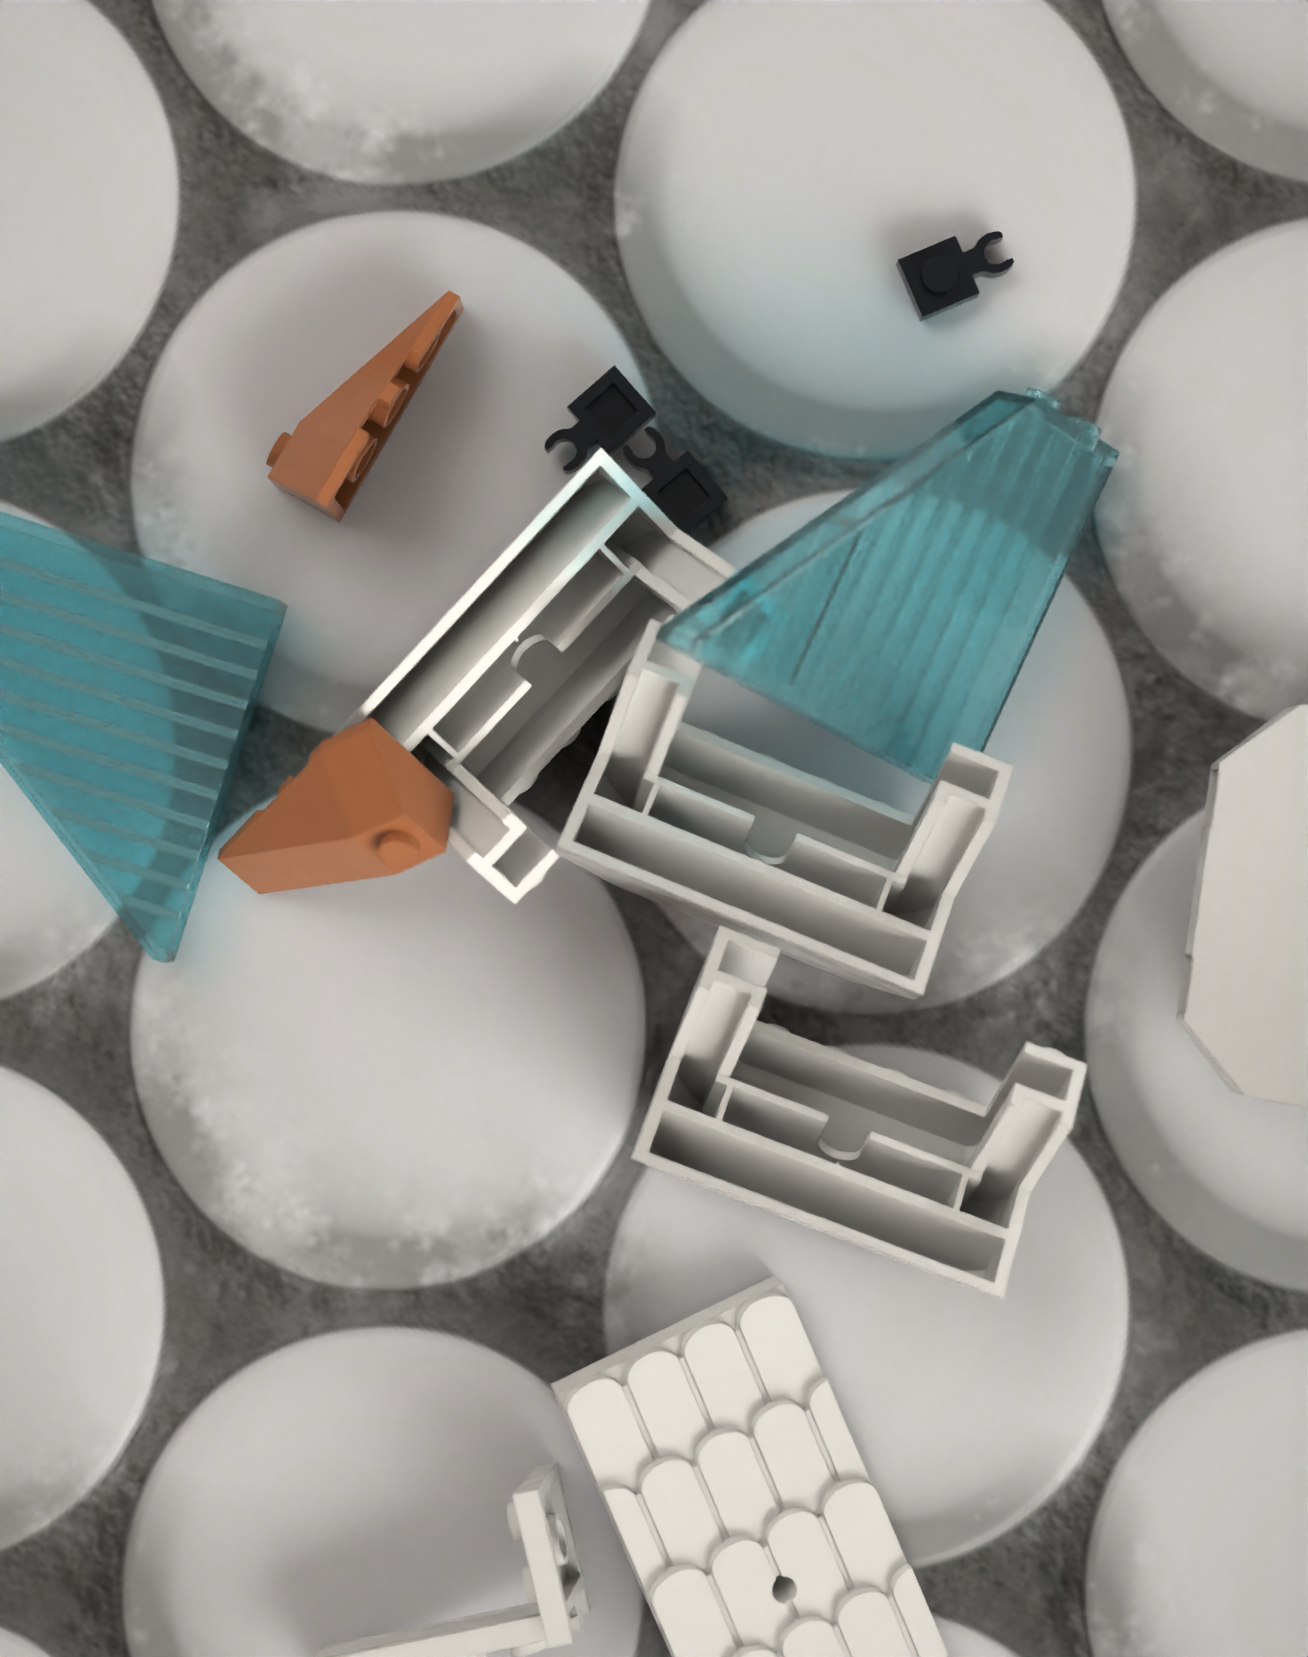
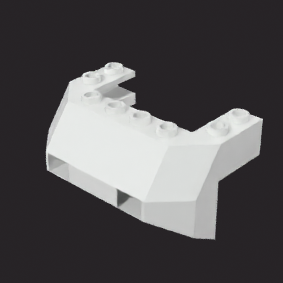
M600 448L334 735L372 717L454 793L448 843L466 862L516 904L528 890L533 889L543 880L547 870L560 856L512 812L508 806L519 794L527 791L535 783L539 772L562 748L568 746L576 739L581 727L601 705L612 699L620 691L626 672L650 618L673 628L680 621L738 664L750 651L756 649L764 641L768 631L782 616L737 568L678 529L616 462Z
M650 618L626 672L598 753L558 841L556 853L617 887L715 927L723 926L736 932L754 935L762 942L781 948V954L842 979L913 1000L923 996L955 896L996 824L1014 766L953 742L915 817L894 809L884 802L875 801L845 789L828 779L816 777L779 762L769 755L757 753L718 737L710 731L701 730L681 722L711 643L690 635L681 629L673 628Z
M1298 705L1280 712L1211 764L1176 1020L1230 1092L1249 1098L1308 1107V705Z
M719 926L691 993L630 1159L928 1273L1004 1299L1031 1191L1073 1127L1088 1064L1067 1057L1056 1049L1040 1047L1026 1041L988 1107L967 1100L960 1093L935 1088L911 1079L899 1070L882 1068L853 1057L841 1048L824 1046L792 1034L780 1025L766 1024L756 1020L767 992L765 988L766 983L775 966L781 948L762 942L749 933L736 932Z

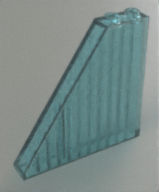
M1026 388L1024 395L997 390L660 626L655 640L925 783L932 784L953 742L974 751L984 752L1120 452L1099 438L1102 430L1095 424L1073 415L1065 416L1059 412L1061 402L1055 397L1034 388Z
M0 511V763L153 960L163 963L174 962L288 605L277 598Z

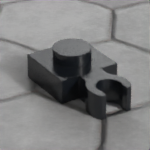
M990 232L982 236L973 249L962 252L956 236H953L898 259L896 266L920 322L977 298L980 292L974 280L975 278L980 276L996 278L1010 270L1014 263L1013 258L1001 264H992L987 261L984 255L986 247L1001 242L1003 238L1002 232Z
M614 365L567 406L568 411L578 422L572 428L561 429L553 433L546 440L544 448L549 454L559 443L568 442L574 445L577 450L576 456L563 467L565 474H572L582 467L588 450L596 443L611 456L656 416V412Z
M648 426L644 429V433L656 446L654 454L649 458H639L634 455L626 444L623 447L624 457L634 469L643 471L651 477L652 480L641 490L678 529L688 535L728 502V497L688 450L673 462L666 454L665 442L661 434L653 427Z

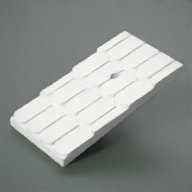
M773 1275L550 1384L671 1657L949 1656L913 1569L907 1563L879 1494L870 1481L829 1381L823 1375L795 1306L789 1299L783 1283Z

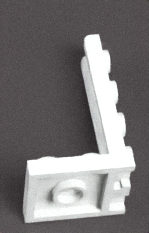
M557 1462L533 1467L513 1493L514 1502H509L507 1505L508 1523L512 1537L515 1541L523 1540L528 1565L522 1567V1582L528 1604L330 1644L322 1647L316 1657H487L486 1653L509 1648L512 1656H524L539 1652L547 1647L552 1648L572 1644L575 1640L573 1631L581 1629L584 1624L582 1614L589 1613L591 1606Z

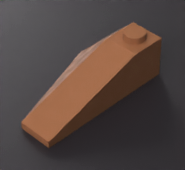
M450 290L302 419L292 435L283 432L275 442L267 458L266 464L272 467L267 478L276 487L340 523L464 310L460 296Z
M371 717L322 741L310 753L308 764L295 778L289 775L279 786L277 797L264 810H256L219 849L217 859L258 894L396 875L446 852L454 793Z

